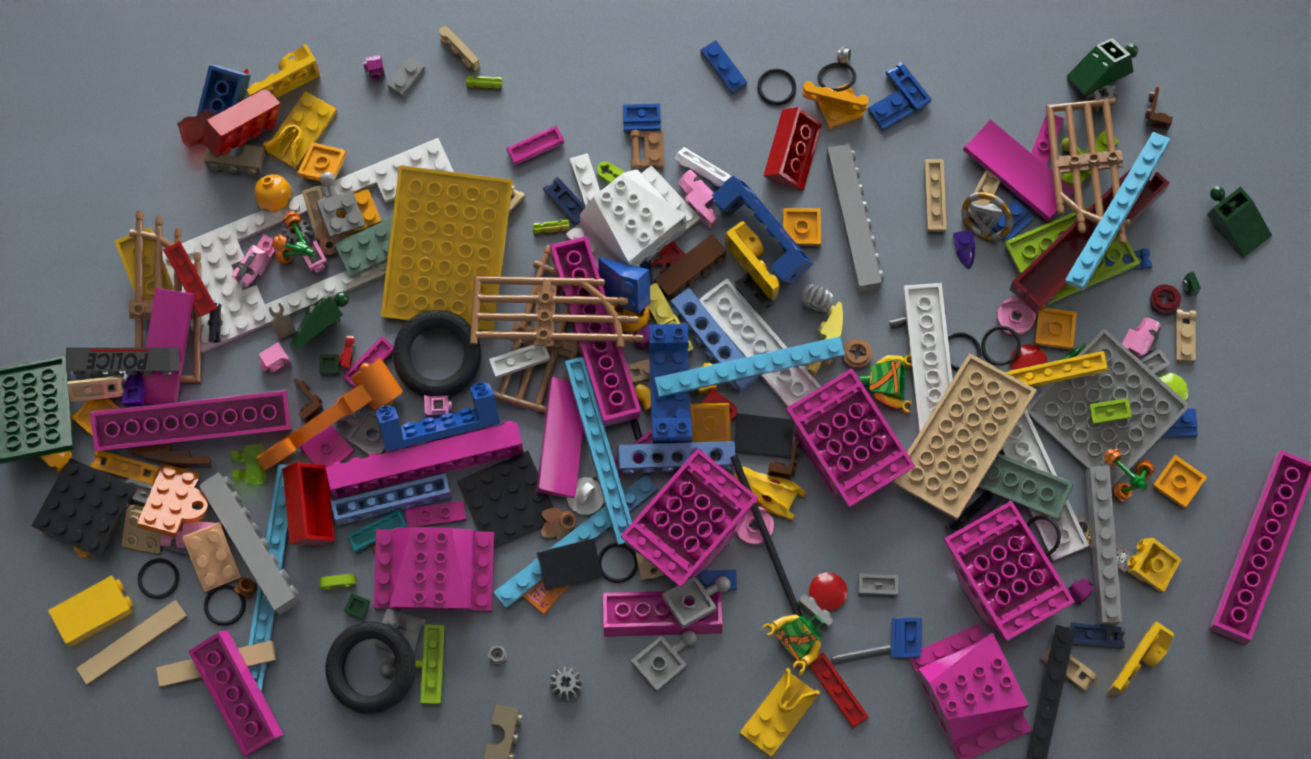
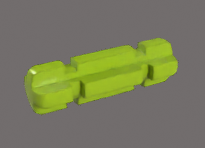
M467 76L466 86L474 87V85H477V87L491 88L492 86L494 88H501L502 78L494 77L492 79V77L483 76L474 78V76Z
M569 220L533 224L534 234L570 230Z

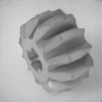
M1107 85L1088 94L1086 100L1115 98L1117 104L1118 100L1116 97L1118 92L1114 91L1115 85L1111 87ZM1096 107L1095 109L1096 112L1099 111V109H1102L1103 111V107Z
M304 219L298 225L303 239L307 244H310L309 238L313 237V232H311L312 226L307 225L308 222ZM283 224L285 229L281 230V235L286 237V243L296 245L300 240L295 234L294 228H288Z
M809 284L802 291L800 299L806 307L822 313L828 312L829 308H831L834 299L833 294L823 287Z
M563 667V673L556 669L557 677L551 675L550 679L554 682L549 683L550 688H555L552 694H558L559 700L562 699L563 695H565L566 701H569V695L577 698L575 691L581 692L582 688L579 685L583 684V680L578 679L580 673L578 672L573 675L574 668L567 672L566 667ZM566 680L568 682L569 680L570 686L568 688L566 686L562 687V681Z

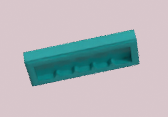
M398 509L346 536L356 554L376 544V529L394 530V528H406L408 526Z

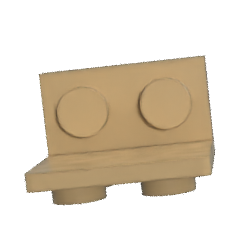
M132 503L125 512L122 547L159 554L161 552V534L137 528L144 505Z

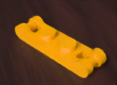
M807 81L803 85L802 95L806 99L858 112H865L867 110L869 102L867 95H860L858 97L845 91L837 92L829 87L821 88L814 86V83L811 81Z
M95 451L94 462H91L90 467L103 473L125 479L130 478L154 485L161 469L152 464L105 451ZM103 459L107 460L105 465L101 464ZM145 471L150 472L149 477L144 476Z

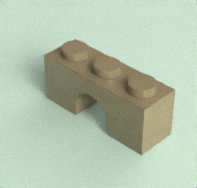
M245 145L243 153L238 157H230L226 154L216 158L206 147L204 162L206 167L214 171L222 169L230 173L244 172L250 176L262 175L266 153L263 147Z
M495 704L491 725L494 728L503 730L505 737L499 744L487 743L484 759H514V754H511L512 746L517 745L518 734H515L517 726L520 727L522 722V715L519 714L518 708Z

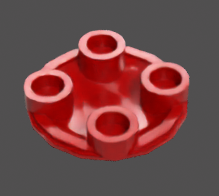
M1032 344L1021 345L1020 353L1010 363V367L1012 370L1048 363L1047 356L1038 346ZM1017 348L1012 352L1011 358L1016 353Z
M826 572L819 574L812 580L809 586V596L817 602V606L822 610L831 611L838 609L847 599L848 589L846 583L835 573Z

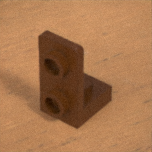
M1156 86L1153 92L1150 91L1148 102L1151 105L1150 108L1146 109L1145 119H1148L1146 126L1168 131L1173 117L1168 116L1166 113H1155L1160 88Z
M296 378L293 380L296 387L311 402L310 405L306 404L299 413L300 419L306 424L323 411L321 405L323 402L317 394L312 395L308 391L310 387L305 381L302 380L300 382Z
M798 438L794 440L789 467L785 466L782 462L769 463L767 475L790 480L791 474L795 475L797 463H794V458L799 456L801 445H798Z

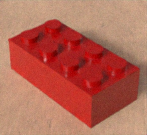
M267 88L257 92L208 119L202 143L216 158L228 154L232 149L237 146L241 147L251 138H257L262 132L271 130L276 125L280 102Z
M296 462L282 468L290 544L321 547L335 541L330 487L326 471L327 466Z

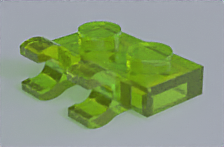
M263 444L244 446V451L230 452L232 463L245 461L246 470H232L233 481L247 480V485L267 483L266 470H263L255 459L264 452Z

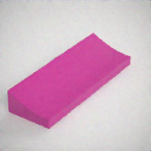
M990 119L974 138L964 146L963 151L984 169L996 176L1003 185L1046 221H1049L1057 213L1053 171ZM1061 178L1062 191L1071 199L1074 194V188Z
M155 288L146 348H180V371H172V375H161V371H155V375H143L142 371L143 386L145 387L143 403L157 405L178 401L195 294Z
M553 376L548 386L536 493L575 498L583 426L570 382Z
M667 591L603 593L604 637L682 635L687 630H691L695 634L722 633L721 592L718 591L709 596L717 607L716 611L683 629L662 598V594ZM692 599L684 600V604L687 606L695 604Z
M228 630L216 633L188 651L243 756L249 755L284 735Z

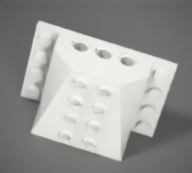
M650 166L642 173L637 169L622 173L593 196L580 214V223L566 233V237L569 240L588 237L598 272L599 257L640 267L639 265L642 262L654 259L672 241L675 242L696 225L701 218L667 181Z

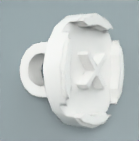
M586 477L577 479L575 498H566L569 508L580 516L594 515L602 509L605 503L599 482Z

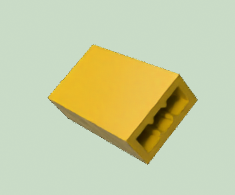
M111 575L48 610L65 644L69 648L133 613L131 609L133 603L128 595L125 597L122 593L124 586L120 579L115 580Z

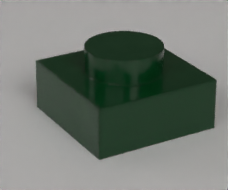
M1194 271L1187 273L1183 279V287L1186 292L1188 291L1190 297L1197 295L1201 289Z
M320 354V375H339V354Z
M352 593L344 612L363 620L370 605V600Z

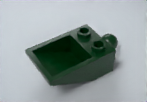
M1110 38L1096 45L1067 75V79L1086 96L1133 73L1131 58L1137 56L1138 47L1131 43L1123 48L1113 38Z
M1215 186L1210 190V197L1220 203L1213 207L1207 216L1243 258L1272 236L1254 201L1241 186L1227 197H1225V190L1220 186Z
M339 292L334 296V301L330 296H323L308 308L290 343L291 348L298 349L326 327H333L341 321L340 317L343 314L338 307H345L348 304V295L344 292Z

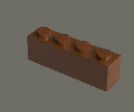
M711 234L654 279V284H658L664 297L669 302L681 294L687 287H693L697 283L698 278L707 276L711 272V268L716 264H722L726 260L727 249Z

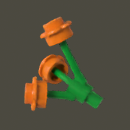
M294 211L285 214L283 223L288 228H294L300 241L296 245L286 243V237L281 236V234L278 237L274 236L271 247L274 248L275 258L279 264H288L293 256L296 255L309 256L311 258L315 255V251L307 245L298 228V225L301 223V215Z
M1109 449L1105 453V464H1109L1111 467L1117 464L1130 477L1131 486L1121 482L1115 485L1113 491L1118 500L1125 501V499H1129L1132 490H1146L1148 488L1145 478L1152 476V473L1155 471L1154 465L1149 460L1139 461L1136 464L1137 475H1134L1120 462L1122 455L1118 449Z

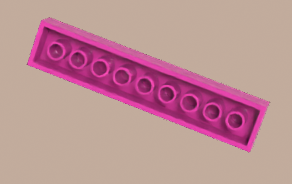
M587 236L550 246V256L557 278H600ZM559 285L562 296L594 297L581 286ZM593 286L604 296H606L603 286ZM565 304L568 315H609L604 306L600 304ZM571 322L574 333L615 334L613 323ZM576 341L580 355L585 360L604 427L640 418L641 409L622 348H617V342Z
M287 390L90 412L94 451L289 430L292 428Z
M506 421L497 427L488 426L480 431L475 432L472 430L464 432L463 435H452L438 441L431 440L425 442V444H415L407 446L405 449L387 451L384 454L373 453L363 459L359 457L352 458L349 462L342 464L341 462H335L330 464V467H326L331 492L336 500L514 457L523 453V446L517 422Z
M1282 450L1275 456L1209 630L1244 645L1251 641L1311 483V462Z

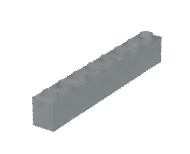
M850 144L828 147L827 160L857 291L864 292L880 289L881 283L884 282L882 270L879 271L878 268L880 259L878 253L874 251V247H876L875 238L870 234V229H872L871 220L866 217V212H868L867 203L862 200L864 191L862 184L858 182V178H860L859 169L854 165V161H856L855 152L851 150Z
M1109 466L1089 467L1085 471L1097 624L1118 625L1122 622L1110 468Z
M218 472L199 486L274 611L281 615L300 602L297 598L299 593L293 584L290 586L288 583L289 576L284 569L280 570L277 565L280 561L276 555L269 552L268 548H270V545L264 537H260L259 532L261 530L255 522L252 523L249 519L251 514L246 507H242L240 504L242 501L241 497L236 491H232L231 486L233 484L227 476L223 477Z

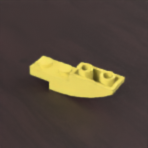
M658 284L651 285L649 314L654 323L680 324ZM690 340L688 343V352L694 349Z
M839 301L836 306H831L827 314L829 316L827 322L823 321L818 329L820 332L819 339L821 340L841 336L843 308L842 303ZM833 359L806 365L809 367L808 372L814 377L823 362L830 365Z

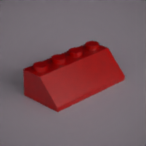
M799 107L782 109L763 176L777 185L800 191L804 190L822 123Z

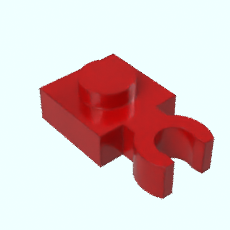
M672 241L659 253L661 259L654 260L652 267L655 268L657 265H661L662 268L659 270V274H661L668 265L672 266L686 254Z
M346 336L343 353L339 355V365H341L345 372L352 367L355 345L354 336Z

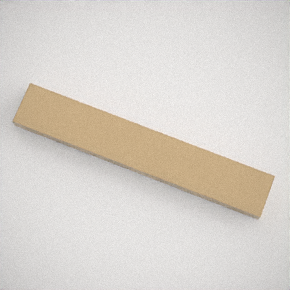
M174 600L77 667L76 670L85 683L90 685L188 616L179 603Z
M272 640L238 648L248 667L276 661ZM192 659L156 667L158 683L161 688L202 678Z

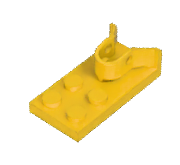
M304 44L280 60L278 64L280 72L270 74L265 80L253 83L246 90L250 97L267 88L277 99L320 76L316 59L308 46Z
M305 91L272 140L263 143L265 153L297 170L303 162L311 143L317 142L336 114L337 109Z
M742 221L726 232L725 247L744 270L751 275L752 279L768 298L774 301L778 298L779 280L775 275H770L766 264L762 260L759 261L757 259L764 253V248L758 235Z
M151 227L143 230L145 232L153 233ZM128 235L114 242L135 293V237ZM143 239V300H153L155 293V242ZM163 260L162 289L174 290Z
M1156 621L1148 629L1107 694L1114 697L1117 693L1121 695L1131 682L1128 678H1132L1141 666L1138 663L1140 660L1153 668L1167 654L1174 633Z
M787 668L783 677L739 734L771 758L817 699L820 692L813 690Z

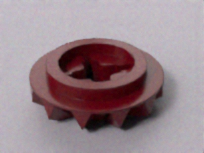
M1162 284L1154 288L1151 293L1150 302L1153 308L1157 309L1160 313L1169 314L1176 311L1180 306L1181 296L1175 287ZM1168 293V300L1170 302L1167 301L1166 304L1163 305V299L1161 298L1166 296V294Z

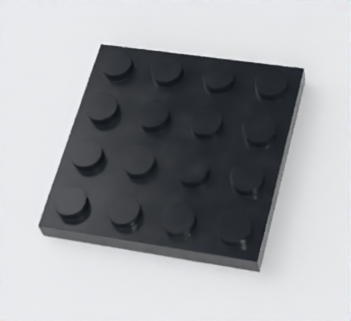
M529 451L457 480L478 531L494 532V549L541 529L546 522L542 512L546 509L554 508L548 494L536 493L538 471Z
M70 458L67 465L60 472L31 526L100 558L137 488Z

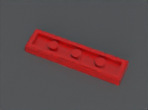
M179 241L164 249L163 251L186 293L195 294L193 305L200 318L216 310L217 307L182 243Z
M824 652L818 655L808 667L848 724L854 729L869 719V716Z

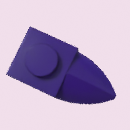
M972 230L954 232L953 239L957 256L961 263L970 269L974 262L976 248Z
M137 371V375H129L125 383L122 404L125 407L143 405L145 387L143 386L142 375Z

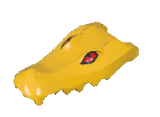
M742 467L752 493L758 497L756 502L759 506L770 514L783 517L792 522L795 515L789 509L796 495L804 498L806 492L790 480L758 473L749 468ZM735 473L734 478L737 481H739L737 474Z

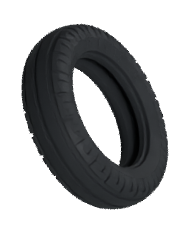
M444 310L422 312L408 320L398 332L393 346L394 366L403 383L414 392L423 396H451L463 390L475 377L481 362L480 341L478 339L477 345L470 344L471 325L459 315ZM431 328H444L452 331L460 338L464 347V358L460 368L452 376L442 380H431L421 376L413 368L410 359V351L414 340L422 332Z
M375 621L361 622L344 630L332 643L326 658V679L333 695L347 708L367 714L383 712L397 705L410 690L415 676L414 653L408 640L394 627ZM369 639H377L384 642L392 650L396 660V673L393 681L384 691L376 695L365 696L356 692L348 683L345 675V662L349 652L358 643Z

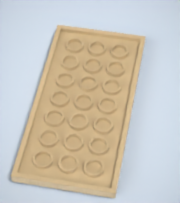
M969 353L907 452L915 468L891 483L958 520L1037 390Z

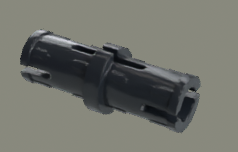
M215 303L217 309L209 313V320L207 321L209 326L208 341L212 342L213 340V343L221 342V326L223 325L221 320L222 305L219 303L217 306V303Z

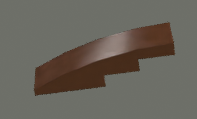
M169 444L130 448V452L135 458L158 465L164 463L188 469L212 468V460L209 455L192 457L189 450L173 451Z

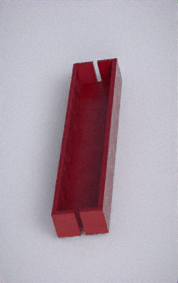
M1131 168L1119 179L1120 187ZM1158 172L1154 174L1151 181H1147L1126 219H1130V225L1166 191L1170 182ZM1112 187L1102 195L1104 214L1114 199ZM1095 203L1086 211L1096 215ZM1085 219V233H1080L1078 230L1079 224L1076 220L1012 281L1010 290L1019 299L1023 300L1025 298V304L1037 315L1068 286L1065 279L1095 231L1096 223ZM1118 232L1114 237L1113 241L1119 236Z

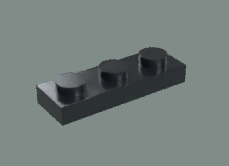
M985 491L962 512L958 520L953 519L944 529L951 535L987 515L1001 502L997 496Z

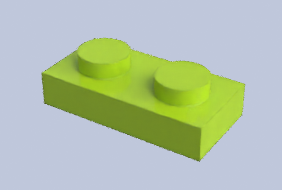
M1128 398L1089 405L1093 425L1132 417Z

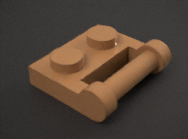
M630 131V138L632 139L631 168L642 169L649 168L650 166L653 168H664L663 131ZM639 139H645V160H640Z

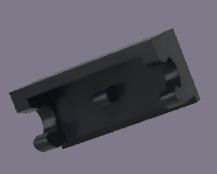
M749 273L734 282V287L759 315L774 304Z

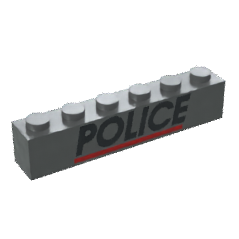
M66 347V371H73V374H85V371H91V374H102V371H108V375H120V371H125V375H137V371H143V375H155V371H161V375H172V371H180V348Z

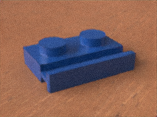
M900 90L868 107L869 113L881 127L882 131L914 113L913 108L909 106L908 101Z
M660 103L623 105L624 132L632 130L661 131Z
M1017 199L1008 205L1013 217V226L1009 234L1003 238L1005 241L1014 238L1035 218L1029 214V211ZM1004 213L992 228L996 233L1002 231L1005 227Z
M1196 408L1188 409L1161 438L1197 437Z
M892 618V658L921 657L922 619Z

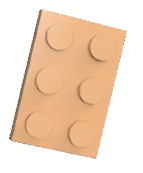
M220 522L182 537L204 592L241 578Z

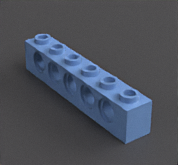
M690 288L671 300L672 312L682 320L681 324H688V332L690 331L693 334L695 343L705 349L704 353L710 361L713 360L718 364L745 358ZM687 310H692L695 312V314L689 316L686 315L685 312ZM703 324L706 326V329L699 330L696 326ZM716 339L718 343L711 345L708 343V340ZM726 353L729 355V358L722 359L719 355ZM758 376L728 382V384L740 394L757 382Z
M735 441L618 445V471H623V474L635 473V470H642V473H653L654 470L661 469L664 473L673 472V469H680L697 448L708 457H710L711 452H716L719 455V461L714 462L725 471L731 470L733 464L730 457L735 456ZM654 454H659L662 458V462L655 463L652 459V456ZM672 454H679L681 462H674ZM640 455L643 462L641 464L635 463L633 456Z
M441 474L331 501L335 521L337 526L392 513L398 509L404 510L451 498L446 474Z

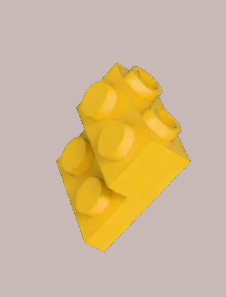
M1154 538L1141 539L1136 546L1138 549L1136 555L1131 556L1127 562V565H1129L1127 571L1141 582L1145 581L1159 592H1164L1182 559Z

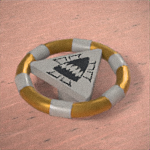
M977 192L968 196L962 204L961 217L967 229L972 230L976 237L988 241H997L1006 237L1013 226L1011 211L999 197L986 192ZM980 199H986L992 201L994 204H987L986 206H982L978 204H973L972 202ZM969 209L972 215L974 216L976 222L978 223L980 229L974 226L970 221ZM1004 213V229L1000 232L989 234Z

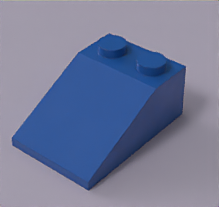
M209 65L196 119L207 122L208 119L243 101L251 75L219 65Z
M603 257L598 258L600 279H605L603 289L606 297L628 298V304L617 305L622 309L640 313L650 304V276L648 269Z

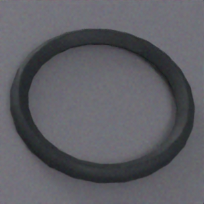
M830 63L819 71L817 79L822 88L828 87L821 79L826 69L833 66H843L852 72V81L842 88H831L833 91L841 92L847 90L856 81L857 75L854 68L846 63Z
M774 68L767 70L760 76L757 89L761 98L766 102L779 105L788 102L794 96L796 82L788 71ZM773 72L787 75L792 82L791 94L780 101L767 98L761 89V83L765 76Z
M996 326L988 330L984 335L981 350L985 359L990 363L1004 366L1012 363L1018 357L1021 350V340L1017 332L1012 328ZM996 330L1011 332L1017 341L1016 353L1011 359L1004 362L995 361L986 353V340Z
M957 332L948 336V341L957 336L971 339L977 348L976 357H981L980 344L972 335ZM951 364L952 369H960V367Z
M1035 516L1026 523L1028 528L1034 521L1043 519L1049 521L1056 530L1057 540L1054 547L1050 551L1044 552L1046 556H1049L1059 547L1061 541L1059 526L1048 516Z
M611 543L605 546L598 556L602 575L605 579L614 583L625 582L631 579L638 569L636 552L627 544L618 545L632 553L635 561L634 568L624 578H611L603 571L601 565L604 553L608 549L617 546V543Z
M163 558L149 560L141 567L138 573L139 588L142 593L150 598L159 599L167 597L176 589L179 582V573L176 566L171 561ZM156 562L168 564L175 574L172 588L166 593L159 595L149 593L142 584L144 570Z
M221 585L213 588L207 594L204 601V611L208 619L217 625H230L242 616L245 610V598L241 594H238L241 599V609L232 620L218 621L211 616L208 610V601L214 592L220 589H231L234 591V586Z

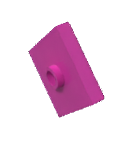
M332 425L299 447L313 464L325 465L327 467H330V464L335 462L342 463L354 453L353 448Z

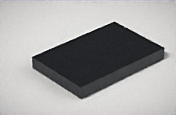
M737 413L734 437L735 452L791 458L794 431L793 420Z
M594 538L536 552L545 591L603 576Z

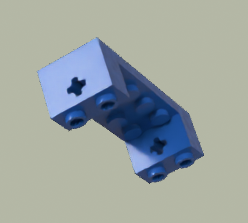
M733 175L711 195L715 199L713 202L715 206L725 213L728 211L734 214L743 205L748 209L751 208L755 212L754 217L760 223L767 226L765 230L769 235L779 240L777 244L785 253L771 265L774 270L772 274L779 281L792 284L814 264L744 180Z
M688 324L649 325L652 444L691 443L692 441L689 391L658 398L654 382L655 377L689 370Z
M479 382L470 387L474 409L465 408L458 413L442 414L438 418L428 417L423 419L422 422H408L400 426L394 406L385 405L380 407L379 410H375L386 452L500 424L495 396L489 383Z

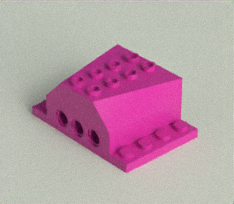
M852 368L786 408L787 413L796 425L793 433L794 436L799 439V444L833 497L836 498L841 495L848 508L915 468L913 461Z
M697 448L623 532L621 538L681 588L691 576H697L708 567L729 543L744 522L745 514L758 500V497Z
M1012 501L943 540L953 555L952 565L958 581L979 616L992 629L997 627L1005 642L1075 603Z
M428 527L394 528V530L376 529L373 608L492 611L494 532H474L468 529Z
M979 623L922 648L921 657L908 658L956 759H972L1032 731L1023 714L1028 707V703L994 634L991 633L985 636Z

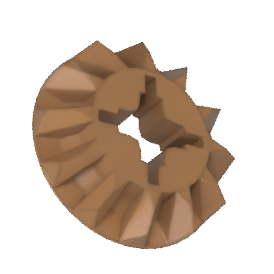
M852 339L843 347L845 355L842 358L847 365L853 368H863L870 363L873 351L870 344L865 340ZM858 347H860V354L863 356H859L855 360V355L852 352H856Z

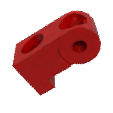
M712 389L701 402L729 403L730 422H733L737 417L738 409L735 404L715 389Z

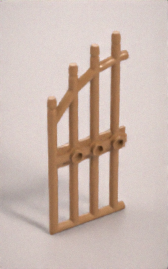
M1115 98L1046 105L1057 212L1059 215H1063V205L1065 204L1076 213L1080 233H1085V219L1098 225L1104 215L1099 170L1110 169L1113 197H1115L1120 188L1118 168L1123 167L1122 150L1116 151L1110 107L1116 105ZM1103 107L1108 146L1107 152L1097 153L1092 116V108ZM1084 109L1089 148L1088 154L1078 155L1073 117V110ZM1065 111L1069 156L1059 157L1054 112ZM1091 171L1096 215L1084 210L1080 172ZM1072 173L1075 203L1062 191L1061 174ZM1125 219L1118 231L1120 244L1126 243L1125 227H1131L1130 219Z
M136 211V229H129V236L135 237V300H129V319H135V348H143V319L151 318L153 300H143V239L155 242V288H162L163 246L168 248L173 245L172 242L163 237L162 217H156L155 234L143 231L142 211ZM175 228L174 244L179 241L182 243L181 228ZM195 252V262L193 265L201 278V253ZM174 271V291L182 292V284ZM194 305L191 319H193V376H182L181 383H201V318Z
M549 245L545 247L541 261H534L533 267L538 269L536 277H544L546 272L557 278L555 269L547 265L550 258ZM537 285L532 286L530 295L537 296ZM557 285L556 296L558 295V292H559V288H560L559 285ZM527 303L523 314H531L535 303ZM565 307L563 314L568 315L567 309ZM529 321L514 322L511 332H535V328L528 326ZM560 322L557 333H565L568 322ZM509 339L514 341L511 352L520 349L521 344L527 346L534 344V340ZM554 340V346L546 347L547 351L551 352L550 361L547 363L535 403L524 400L534 366L525 369L517 397L505 394L512 375L511 373L503 376L498 392L493 391L495 399L545 414L546 406L542 404L557 357L561 355L568 357L569 360L576 359L579 354L577 342ZM565 369L564 376H563V379H562V380L569 381V378H568V375H567V372H566V369Z
M474 276L471 345H477L478 339L534 340V346L540 347L554 346V340L617 342V348H625L624 342H643L644 336L640 334H623L621 323L635 324L639 322V317L619 316L612 305L628 304V298L606 297L593 287L594 285L604 286L605 279ZM481 284L537 285V296L481 294ZM557 285L581 286L594 297L556 296ZM480 302L536 303V314L480 313ZM556 304H600L604 306L609 315L555 314ZM479 320L535 322V332L478 331ZM555 322L613 323L615 334L554 333Z

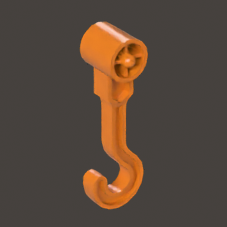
M378 358L370 364L363 363L360 366V371L350 377L356 387L339 397L330 408L257 456L255 459L262 469L266 470L297 450V447L322 432L343 416L353 414L367 403L372 411L384 405H392L393 399L401 394L403 390L383 360Z

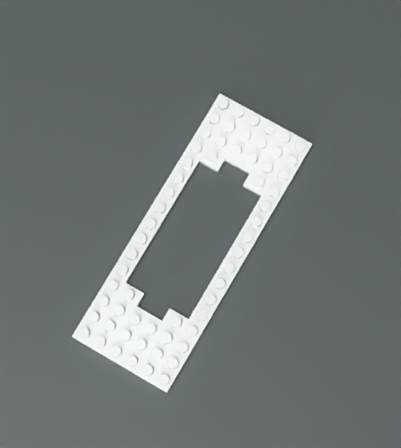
M436 138L335 180L333 185L337 195L348 191H353V194L378 185L385 203H389L395 200L399 165L454 171L439 138ZM320 186L323 198L330 197L327 187ZM302 194L289 199V204L281 210L269 212L268 209H264L186 241L182 245L193 264L195 262L194 253H201V280L214 303H217V306L219 303L222 305L221 320L223 325L221 326V342L213 343V340L212 342L208 341L209 326L207 321L209 320V314L201 317V352H206L272 324L271 321L276 318L270 314L269 307L272 308L273 312H278L280 310L278 303H281L284 308L283 316L288 313L289 316L308 309L323 296H330L333 299L339 292L347 293L383 278L386 275L387 262L350 278L347 271H344L267 304H264L257 285L242 291L240 284L231 276L234 272L232 267L239 265L244 258L238 242L283 224L285 214L290 211L299 213L301 216L308 214ZM163 251V260L174 286V269ZM191 319V321H190V326H191V328H192V331H193V319Z

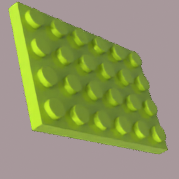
M1092 205L1085 207L1084 210H1088ZM1076 213L1068 214L1004 242V246L1019 275L1077 220ZM1118 237L1110 244L1084 289L1139 266L1140 262L1127 238L1125 244H1120ZM1125 254H1130L1133 262L1125 264L1122 261V257ZM1106 256L1109 261L1115 262L1113 266L1108 267L1105 265L1104 258ZM1068 285L1049 304L1081 290Z

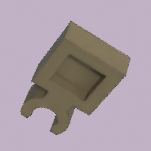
M278 303L280 310L273 312L272 308L269 307V312L276 318L271 322L278 338L281 339L295 333L296 329L289 313L283 316L284 308L281 303Z

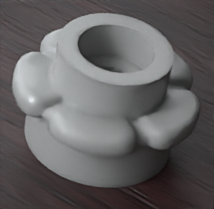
M843 47L837 52V61L849 64L851 49Z
M492 646L488 653L489 661H492L495 665L501 664L502 661L507 659L506 649L503 646Z

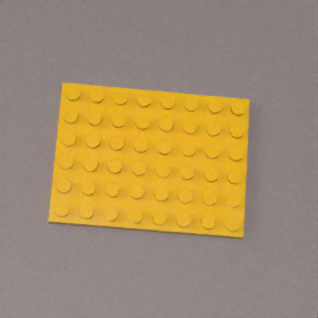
M399 165L380 317L410 320L422 312L444 310L459 315L471 325L474 276L501 277L513 179ZM481 284V294L499 295L500 284ZM480 302V313H497L498 302ZM479 320V329L494 331L496 321Z

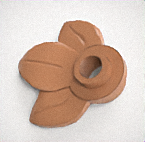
M323 221L318 223L316 236L320 240L319 247L326 255L336 253L337 249L334 244L349 236L343 233L329 238ZM327 242L332 243L333 247L331 249L326 248Z
M558 508L544 510L542 516L546 522L542 526L541 535L548 538L556 537L559 542L571 533V529L576 524L575 514L567 510L561 511ZM568 517L569 521L565 524L563 519Z

